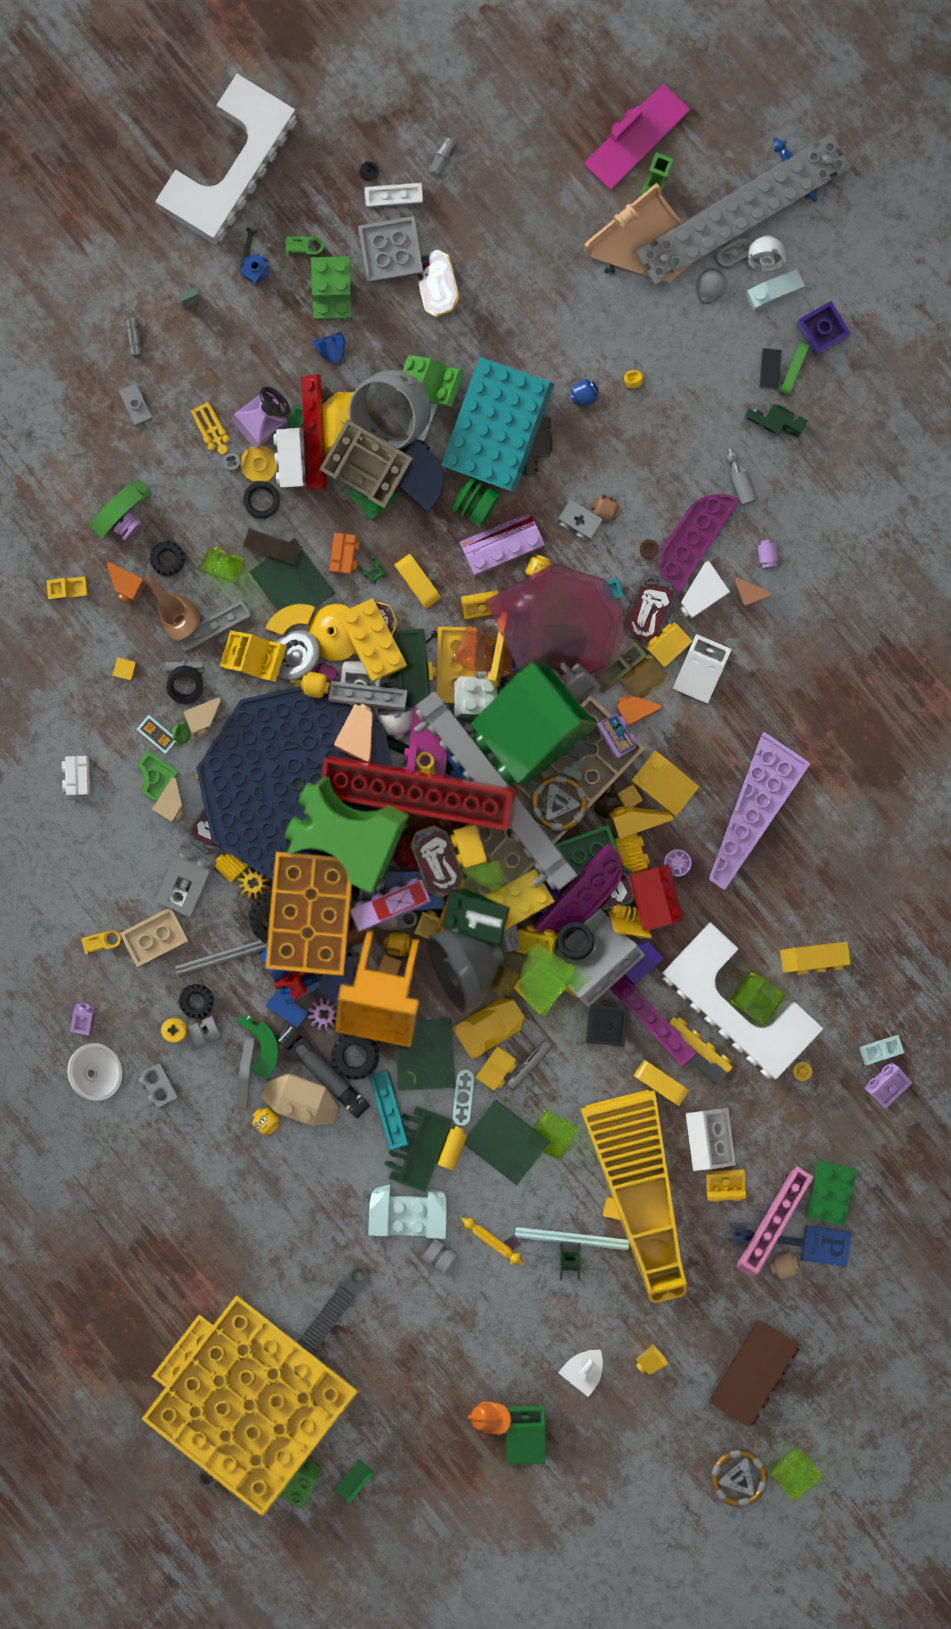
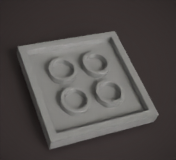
M414 216L358 226L367 283L424 273Z

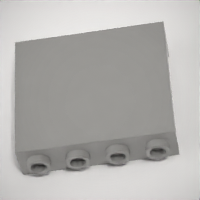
M601 909L597 910L583 923L589 927L595 939L594 949L588 957L581 960H572L564 956L559 947H557L554 951L553 960L548 961L544 959L551 970L587 1007L591 1006L645 956L641 949L626 935H619L614 932L611 920ZM576 930L565 940V946L572 952H580L587 945V936L579 930Z

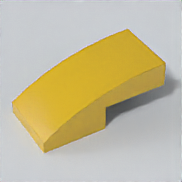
M88 577L46 580L48 599L89 596Z

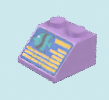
M617 714L598 723L596 727L615 760L635 749V743H637L632 733L628 734L625 727L627 724L623 717H618Z

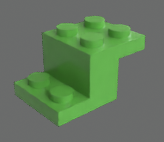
M349 256L311 257L313 319H352Z
M408 355L403 369L404 372L413 375L421 382L432 404L452 407L465 373L461 369L447 367L431 358Z

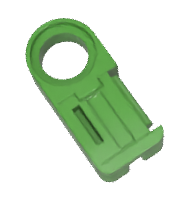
M318 237L286 238L287 255L289 253H306V256H318L324 250V243ZM317 241L321 244V248L319 251H312L310 244Z

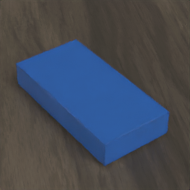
M278 991L274 993L266 1005L268 1009L296 1028L299 1027L308 1014L306 1010L294 1002L287 1005L282 994Z

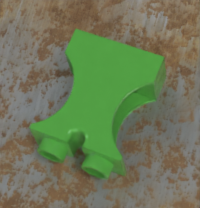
M325 776L315 785L308 782L300 795L298 803L306 807L304 813L309 816L304 820L294 816L285 833V838L292 840L287 853L291 855L298 850L307 848L324 850L335 856L342 863L351 884L371 893L383 880L409 815L389 805L373 812L358 811L345 805L336 796L331 787L329 777Z

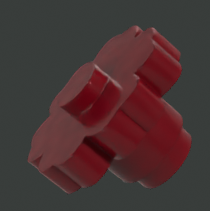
M405 834L398 841L400 848L394 853V860L400 867L407 866L414 872L420 871L411 848L414 834Z

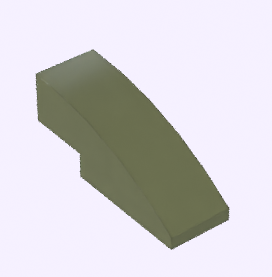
M638 639L593 676L599 682L600 690L603 693L650 654Z

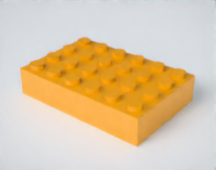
M276 852L266 968L344 975L352 884L349 881L344 866L336 857L294 853L290 855L288 853Z

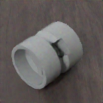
M213 1016L203 1019L202 1024L195 1023L188 1026L189 1033L197 1049L208 1045V1041L215 1042L222 1038ZM204 1030H209V1032L205 1035Z
M435 1238L421 1259L429 1265L434 1264V1268L444 1274L457 1256V1253L450 1248L445 1249L444 1244Z

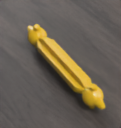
M473 1217L461 1218L464 1230H472L475 1236L503 1257L510 1258L511 1265L519 1264L523 1266L524 1262L521 1259L520 1252L513 1253L509 1246L481 1225L475 1224Z

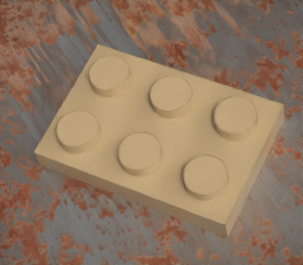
M167 908L120 933L137 968L189 941L171 908Z

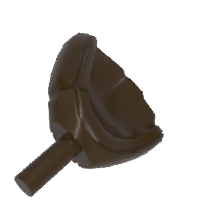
M611 784L610 792L602 794L595 804V813L603 818H610L609 813L613 812L615 808L623 806L619 795L615 792V784Z

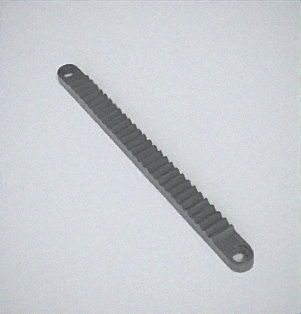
M357 1266L350 1271L297 1342L311 1354L315 1352L366 1284L369 1274L364 1267ZM356 1271L364 1273L365 1278L363 1281L358 1282L354 1279L353 1275ZM202 1469L198 1475V1483L204 1488L213 1487L218 1480L213 1477L211 1483H204L202 1475L208 1472Z

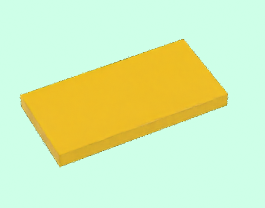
M438 626L436 694L443 703L454 704V682L460 676L475 677V627Z

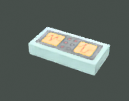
M150 715L136 729L165 754L176 743L172 738V734Z

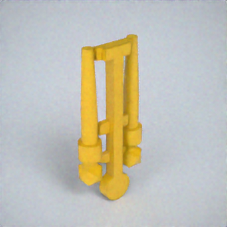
M206 402L191 410L198 428L204 437L203 440L205 444H208V449L210 451L215 450L213 443H217L218 453L221 455L226 454L227 447L221 444L220 440L223 439L224 443L230 442V437L226 434V429L220 423L210 403ZM206 407L208 408L216 424V426L212 427L206 413L203 410ZM196 412H201L209 427L208 430H205ZM217 429H218V432H219V434H220L219 437L217 436V434H216V432H215V430H217ZM209 433H212L214 440L208 435Z

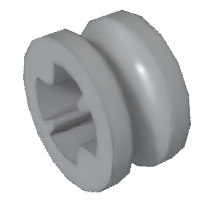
M228 453L223 459V464L227 470L235 471L240 467V458L235 453ZM234 457L237 464L235 466L232 465V467L228 466L227 459Z

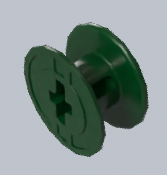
M561 1242L560 1280H562L563 1271H577V1279L580 1281V1242L578 1243V1252H563V1243Z

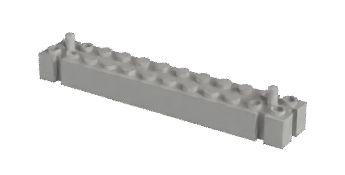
M827 135L816 142L817 148H814V146L807 147L653 239L655 243L653 246L649 243L633 251L639 263L647 265L648 270L645 273L651 284L656 285L669 277L666 272L676 273L830 181V174L837 176L850 169L851 166L845 155H839L836 151L840 146L834 135Z
M435 691L416 705V715L422 722L414 728L415 732L420 734L427 728L433 737L438 736L441 740L439 742L440 746L446 753L450 751L453 755L451 760L458 768L461 766L464 769L463 775L467 780L508 787ZM516 797L512 827L509 828L512 831L510 836L517 844L520 842L523 845L522 851L527 858H533L536 862L534 867L541 875L532 881L533 884L538 887L546 881L552 890L556 888L559 891L572 881L577 874Z

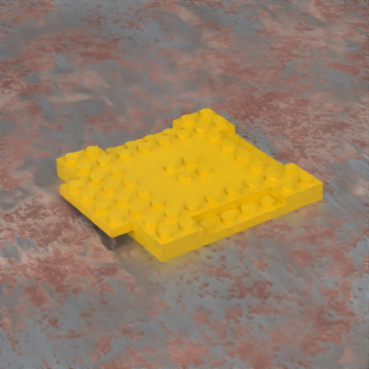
M236 1295L214 1325L202 1315H198L164 1359L152 1377L166 1388L146 1412L142 1420L261 1516H265L295 1473L359 1393V1390L299 1345L243 1298Z

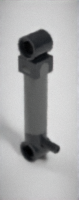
M290 1024L276 1037L298 1061L327 1087L356 1119L371 1106Z

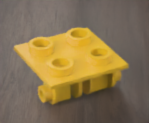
M619 904L612 906L611 911L608 913L614 932L619 935L627 934L641 939H651L650 931H643L636 907H633L631 911L630 906Z

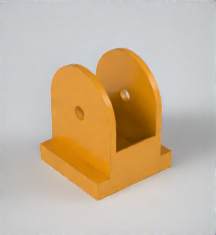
M368 930L354 987L341 985L335 1032L411 1047L418 1000L409 999L420 940L413 939L405 977H399L368 970L374 938V931Z

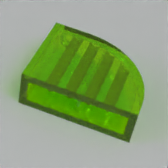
M536 943L535 946L531 944L525 953L528 957L521 970L520 985L522 994L529 1006L545 1017L576 968Z

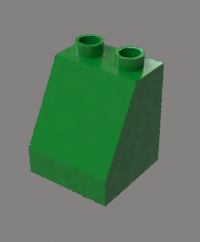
M532 662L517 674L471 723L477 731L472 737L473 742L485 755L493 751L501 761L495 769L508 785H511L514 781L518 784L528 785L597 727L550 666Z

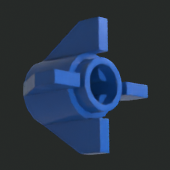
M338 331L325 338L313 340L317 351L326 359V362H331L332 365L342 362L341 358L345 356L346 344L342 331Z

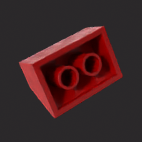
M669 864L629 875L643 931L683 920L682 909L680 908Z

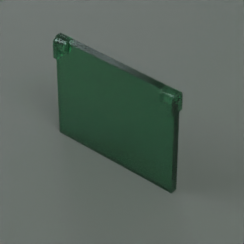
M295 538L289 541L292 543L299 544ZM303 549L297 565L268 557L249 571L277 611L295 604H306L317 608L335 594L332 587L329 586Z
M452 1018L416 1020L411 1047L395 1044L398 1091L456 1088Z
M495 1100L468 1134L464 1145L517 1185L551 1142L498 1100Z

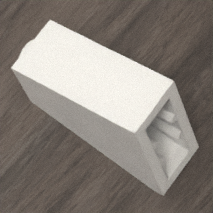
M709 561L704 563L680 603L682 606L680 608L681 612L685 617L689 616L690 619H693L730 593Z

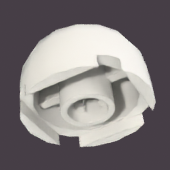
M764 235L752 242L748 251V263L752 268L756 269L757 266L763 267L762 271H773L781 268L783 262L786 263L785 247L777 238Z
M413 707L405 708V711H390V709L377 713L378 722L384 726L385 733L387 735H394L395 739L406 737L405 733L411 731Z

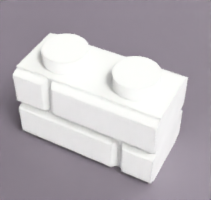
M89 756L65 757V761H62V773L66 775V780H62L63 792H66L67 796L91 795Z

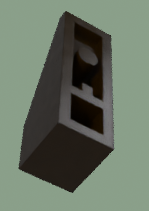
M250 528L243 547L294 565L298 564L303 549L302 545Z

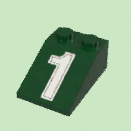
M464 888L450 890L442 927L466 936L501 944L510 907Z

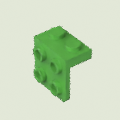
M305 1460L279 1498L299 1508H303L323 1468Z

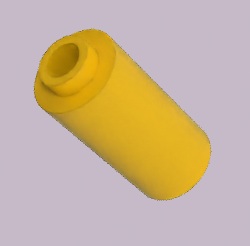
M454 1126V1129L449 1128L436 1163L437 1165L455 1170L468 1135L464 1133L465 1129Z

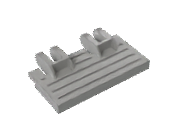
M564 662L561 663L560 667L566 673L563 676L553 669L579 703L601 688L599 682L580 664H576L571 669Z

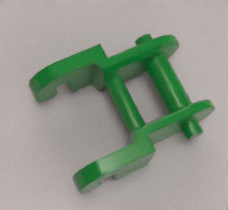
M372 555L371 559L376 564L375 568L369 572H365L360 565L358 568L365 577L368 576L371 579L370 583L376 584L375 581L381 576L385 577V571L380 570V564ZM378 570L380 573L372 578L370 574Z

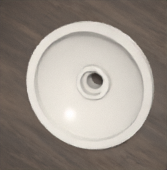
M98 1043L84 1045L78 1048L69 1060V1082L74 1091L82 1098L90 1101L105 1100L111 1097L121 1084L122 1066L120 1060L105 1045ZM88 1071L91 1072V1077L88 1076Z

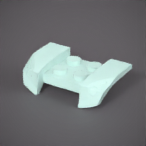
M390 1185L375 1188L370 1201L368 1235H407L445 1239L446 1196L444 1192L429 1186L428 1197L390 1195Z

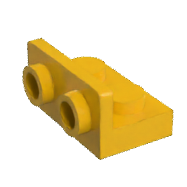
M526 925L519 929L518 935L521 949L515 952L548 961L553 960L558 934H555V931L545 929L541 933L535 930L533 925Z

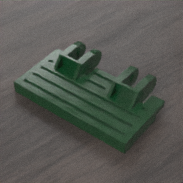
M423 628L395 631L392 636L407 666L390 674V679H398V681L382 684L384 688L399 686V689L407 690L405 708L416 707L418 703L430 695Z
M416 1106L413 1114L421 1116V1119L405 1113L402 1115L405 1120L419 1123L417 1130L405 1126L406 1132L414 1134V1137L408 1136L410 1145L400 1148L401 1151L408 1154L404 1155L394 1150H389L391 1156L405 1160L403 1167L391 1161H385L384 1165L401 1171L400 1174L392 1171L389 1179L425 1192L452 1119Z

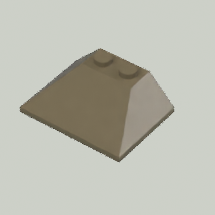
M347 419L319 470L334 479L341 480L368 496V499L385 508L413 458Z

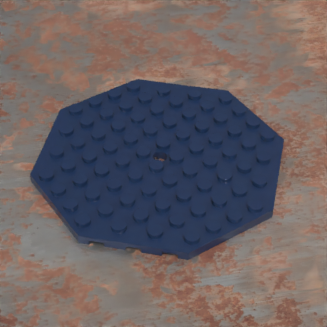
M301 686L241 699L232 715L222 727L221 732L207 750L206 755L196 767L212 843L272 881L274 879L276 852L287 853L292 840L285 838V833L294 816L302 820L309 816L304 813L306 807L298 803L299 798L308 782L315 785L322 779L324 758L336 756L358 760L336 749L334 746L353 706L344 703L328 702L329 692L328 694L324 693L322 698L306 696L303 690H301ZM373 720L371 763L393 767L384 726ZM297 779L304 782L300 790L293 787V783ZM341 800L348 807L362 812H373L383 809L382 807ZM315 848L294 852V854L335 857L324 850Z

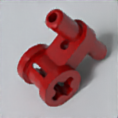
M291 971L286 974V977L275 982L273 985L276 990L284 986L289 987L290 995L293 999L301 998L308 990L305 985H302L300 979L310 972Z

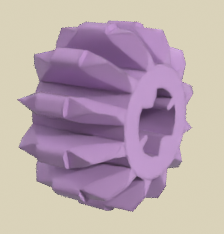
M320 998V1006L315 1001L312 1003L316 1010L308 1009V1011L314 1012V1015L308 1016V1019H316L311 1023L312 1026L319 1022L318 1030H321L322 1025L325 1024V1030L327 1031L329 1030L328 1023L332 1027L336 1026L332 1020H336L334 1014H337V1010L333 1011V1008L337 1004L334 1003L330 1007L331 999H327L326 1005H324L323 998ZM320 1010H328L329 1014L327 1015H329V1018L320 1019Z

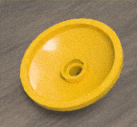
M331 604L323 607L313 616L308 632L317 639L320 650L319 656L321 658L336 662L346 660L356 653L338 617L339 613L350 609V607L341 604ZM334 628V633L330 635V629Z

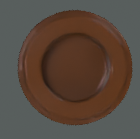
M647 539L641 543L639 551L644 558L652 559L658 554L659 546L654 540Z

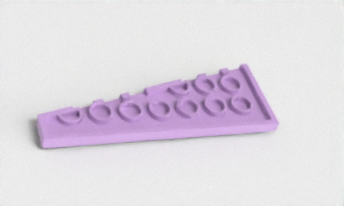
M765 732L760 737L708 879L723 890L726 889L811 764Z

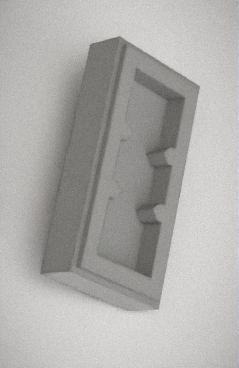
M136 383L119 390L135 426L152 419Z

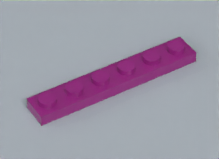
M624 975L610 987L614 994L683 1068L698 1055Z

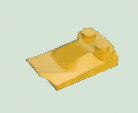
M500 997L452 1027L470 1058L474 1060L519 1032L525 1017L514 999Z

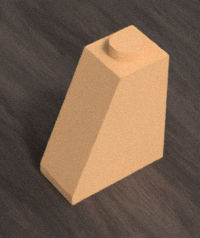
M355 704L334 746L336 749L360 761L371 763L373 713L370 712L371 708L364 704L358 706Z

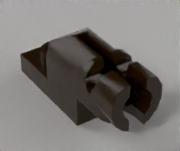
M551 417L542 418L526 463L527 477H535V472H538V460H534V458H546L552 452V433L545 431L551 428Z

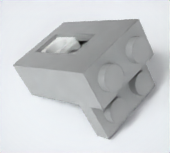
M178 850L173 857L155 901L191 917L207 880L215 868V864L206 858L195 856L189 850ZM189 882H192L190 889L187 888ZM176 892H180L183 897L178 896Z

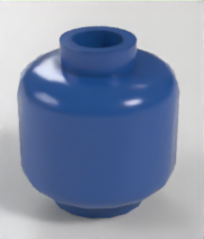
M584 379L572 386L570 398L574 404L578 403L579 406L586 407L595 402L600 393L593 380L590 382L588 379Z

